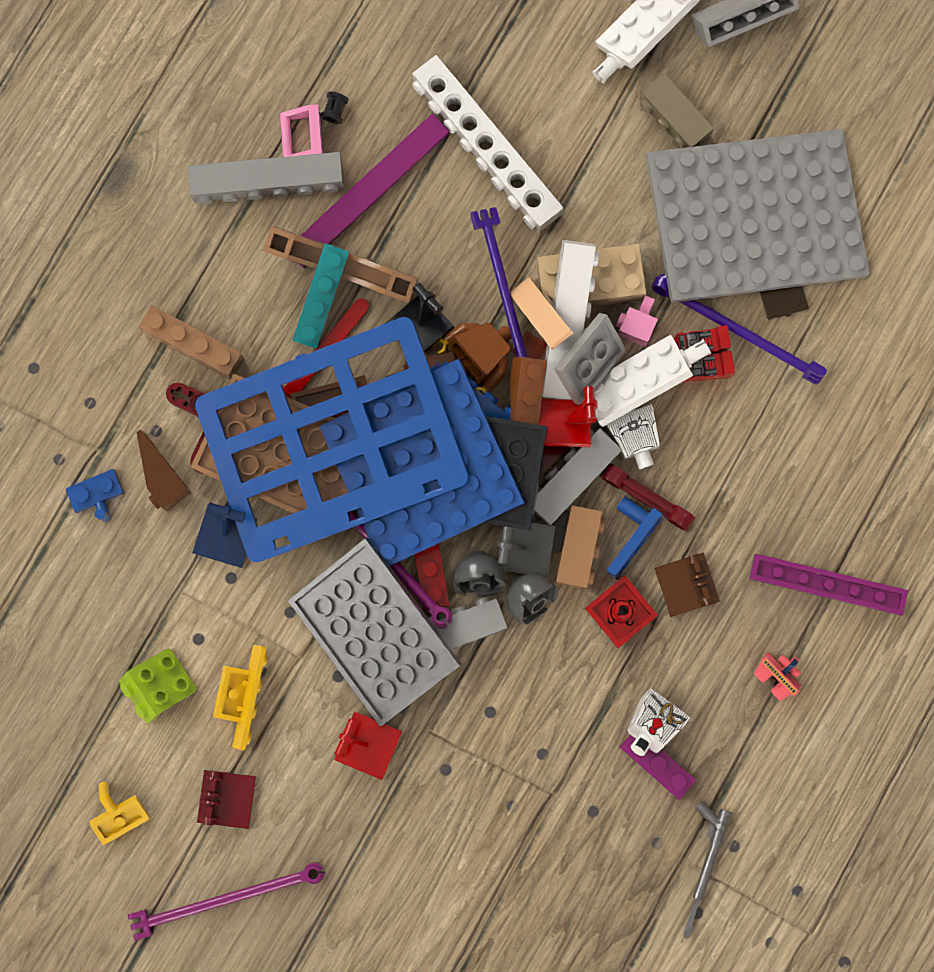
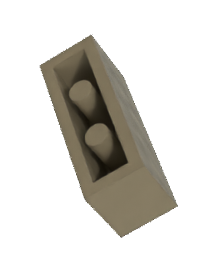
M665 73L641 91L639 98L640 106L647 114L651 113L657 119L656 123L663 132H668L673 137V143L678 149L700 146L711 137L714 130L713 126Z

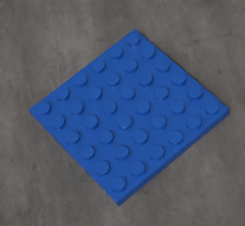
M460 359L432 371L468 471V482L460 488L363 524L370 541L389 566L525 503ZM415 384L364 404L374 432L425 413ZM349 412L319 426L329 450L358 439ZM431 429L380 448L390 477L441 458ZM364 454L337 464L348 492L374 483ZM437 479L424 484L426 493L441 487ZM362 507L356 509L359 517L365 516Z

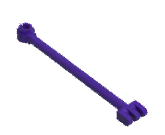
M492 207L489 209L490 218L487 209L480 210L481 220L478 212L472 211L470 216L474 230L483 229L516 355L517 357H527L493 226H498L501 223L497 208Z
M661 274L656 277L651 288L657 294L670 298L666 274ZM697 300L680 302L720 326L728 325L729 331L803 372L802 378L813 384H818L827 372L826 368L814 361L810 364L806 363Z

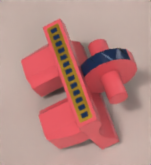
M767 652L762 657L754 675L763 683L772 675L779 681L771 689V692L779 701L791 694L794 697L801 687L795 679L801 674L795 667L800 660L795 656L789 661L782 654L778 658L779 663Z

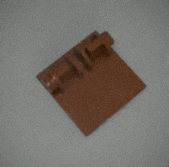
M704 552L654 568L670 617L720 602Z

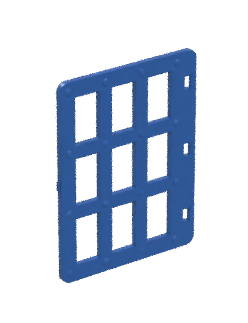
M406 317L398 318L312 353H303L295 356L296 359L204 394L195 403V408L228 503L232 507L231 509L246 513L243 523L235 521L247 557L253 562L265 561L460 488L469 479L468 471L415 324ZM399 340L409 369L358 388L348 359ZM333 366L342 395L292 414L282 385ZM415 384L425 413L374 432L364 404ZM267 391L277 420L227 439L218 410ZM348 410L358 439L308 458L298 429ZM431 429L441 458L390 477L380 448ZM282 435L292 464L242 482L233 454ZM364 454L374 483L323 502L314 473ZM298 479L308 508L258 527L248 498ZM437 479L441 487L426 493L424 484ZM362 507L365 516L350 521L351 518L348 512ZM287 536L291 544L276 549L277 546L274 540Z

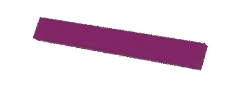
M432 113L301 235L330 245L448 136L450 131ZM298 263L303 269L307 267L306 265Z

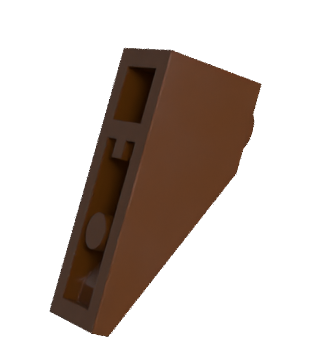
M140 429L137 432L146 486L152 494L148 498L157 509L162 507L165 511H169L191 494V491L146 433Z

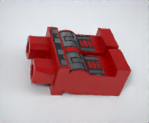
M728 325L718 326L714 329L677 333L673 338L680 350L684 351L704 339L711 351L710 355L708 354L691 364L690 370L693 376L681 383L731 378L735 374L732 351H729L731 344Z

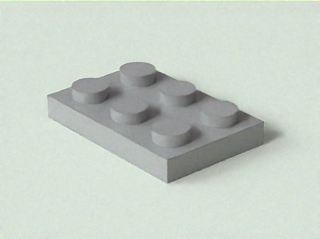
M599 313L554 368L571 399L578 405L584 400V387L592 386L596 389L626 351L606 314Z

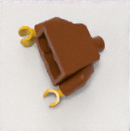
M488 322L481 325L478 323H461L448 332L443 340H439L432 347L434 348L440 343L443 344V348L436 353L437 355L447 353L448 349L453 352V355L461 360L464 368L478 384L483 382L484 385L476 389L482 390L485 394L489 389L493 390L505 376L509 363L507 354L511 350L507 341L512 336L510 329L506 326H502L496 331Z

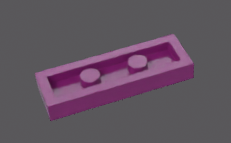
M629 735L619 748L674 797L680 800L696 782V779L662 749L658 753L648 749L644 756L636 754L631 749V745L636 738Z

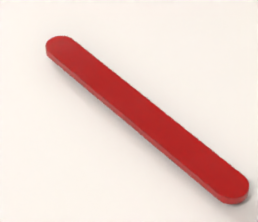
M362 298L357 299L315 351L344 340L369 310L368 301ZM317 372L287 383L284 387L286 397L291 399V393L302 391Z

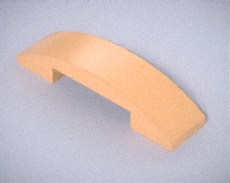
M527 277L510 292L514 301L552 350L573 334L530 277Z

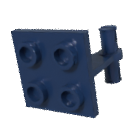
M210 502L207 505L192 553L242 568L246 551L235 521L243 523L246 513L231 509L230 505H225L224 507Z

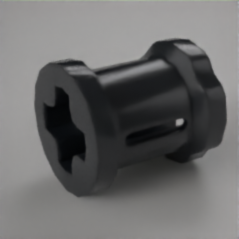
M329 91L326 95L328 101L325 110L321 112L320 117L327 122L341 124L343 108L345 104H348L349 99L343 94Z

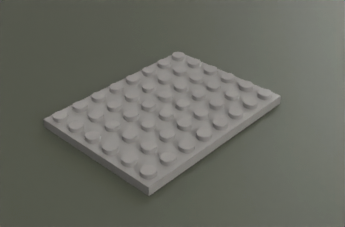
M843 129L646 153L645 158L671 303L866 278L870 275Z

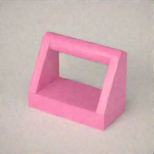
M318 104L307 105L280 113L283 157L323 153L321 117ZM309 118L311 149L293 154L290 120Z

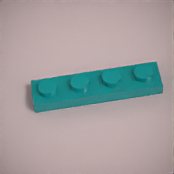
M327 243L324 244L292 341L317 349L349 251Z

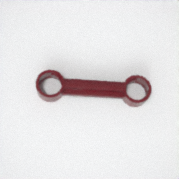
M611 463L600 474V478L619 490H623L651 509L655 508L662 513L666 520L681 530L688 531L695 520V516L690 512L670 503Z

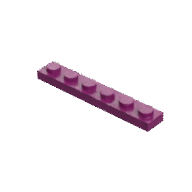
M754 554L749 580L898 616H903L908 590L760 554Z

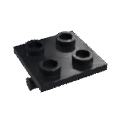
M417 283L412 290L418 296L384 324L401 317L411 319L415 324L424 352H426L455 327L441 313L443 306L435 299V294L432 291L428 292L421 283Z

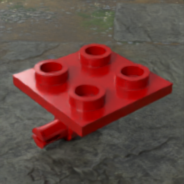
M584 387V400L580 405L575 404L573 400L566 399L541 400L538 425L548 426L545 446L591 447L590 423L596 422V409L598 408L594 387Z
M354 711L352 718L348 719L344 732L339 734L338 738H340V741L334 752L336 754L334 760L383 780L403 731L386 724L380 727L376 720Z

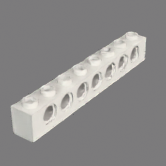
M437 55L412 73L414 82L412 86L420 96L423 94L429 100L428 105L436 115L440 113L445 119L443 123L450 133H456L461 140L459 142L467 153L471 151L477 158L475 162L483 172L486 170L493 177L491 178L493 185L499 191L503 189L508 195L507 201L514 210L519 209L523 213V220L530 229L535 228L540 233L563 214L562 205ZM435 85H442L445 88L439 93L432 90ZM458 104L461 108L453 112L448 109V106ZM469 122L477 126L471 131L463 128ZM487 141L492 144V147L488 150H483L479 147V144ZM503 160L507 162L508 166L504 169H499L495 166V163ZM515 179H519L524 185L521 188H514L510 183ZM534 198L540 202V205L533 208L528 206L526 202Z

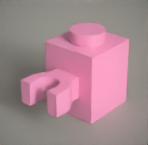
M645 295L639 311L629 307L627 314L621 313L616 327L620 328L618 336L646 347L658 320L648 315L655 299Z

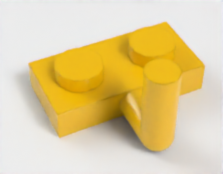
M107 782L99 784V799L107 811L89 822L90 827L104 846L150 818L137 795L116 805L110 797L109 784Z

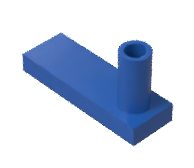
M626 496L618 504L617 510L640 526L607 569L608 574L616 580L663 519L662 513L655 508L648 513Z

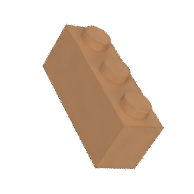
M571 506L555 584L584 590L587 589L588 584L593 585L595 569H591L593 559H598L601 544H597L596 541L598 533L603 534L606 520L601 518L602 511Z

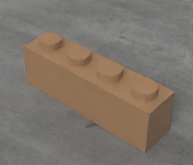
M153 305L150 306L139 325V328L148 336L231 380L233 373L237 374L245 360L238 351Z

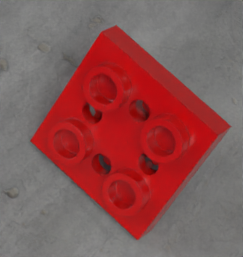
M625 575L584 608L617 649L658 616ZM609 618V621H610V622H613V619H614L615 621H614L613 624H609L608 621H607V619ZM629 620L628 624H631L633 621V624L631 626H628L626 624V621Z

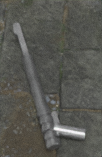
M703 801L695 809L711 824L707 837L710 838V845L693 894L695 900L683 933L684 938H689L694 929L692 923L700 900L703 901L720 846L723 844V838L726 835L725 831L727 832L728 829L727 825L730 823L729 818L732 817V812L725 809H720V815L717 816Z

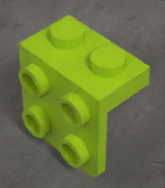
M165 649L130 669L119 680L123 694L131 699L135 705L136 714L141 719H144L146 724L154 721L163 711L196 691V686L171 649Z

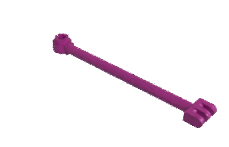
M353 511L348 512L351 518L350 521L359 518ZM363 524L354 527L364 539L369 538ZM399 562L390 566L394 573L432 614L431 619L436 627L441 629L447 628L444 621L439 622L437 620L439 613H445V620L451 625L453 616L447 608L439 607Z
M312 862L303 871L149 917L146 909L128 914L129 920L138 917L140 919V922L130 925L131 930L141 927L143 932L133 935L134 941L152 936L151 927L301 882L307 881L310 884H317L324 878L325 872L318 873V877L314 879L309 876L310 869L320 871L324 867L318 862Z

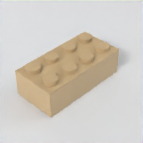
M639 244L596 249L595 251H599V260L597 267L593 266L591 277H595V287L593 293L589 292L588 302L591 303V307L644 300L646 288ZM560 254L537 257L536 262L540 291L552 307Z

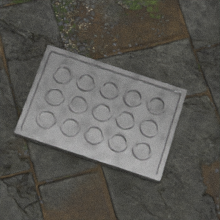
M369 538L361 541L288 600L380 727L462 665Z

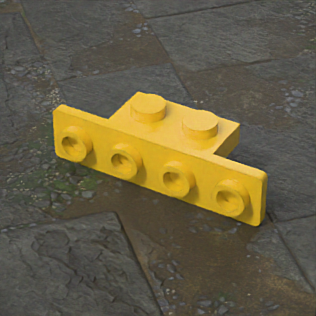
M253 645L248 670L223 666L213 717L237 722L232 748L245 751L246 745L251 740V720L254 719L257 712L256 696L262 688L261 672L268 659L266 647Z

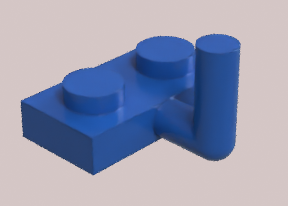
M114 469L65 489L75 513L96 506L95 516L103 522H108L111 518L105 501L124 494Z

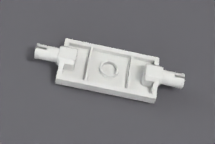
M636 0L595 41L597 47L607 54V58L592 72L594 77L598 81L601 80V83H605L618 68L621 69L626 65L633 69L700 0Z
M669 335L613 367L594 390L595 399L598 401L596 419L603 427L692 377L691 364L711 354L704 339L683 351L678 348L672 335Z

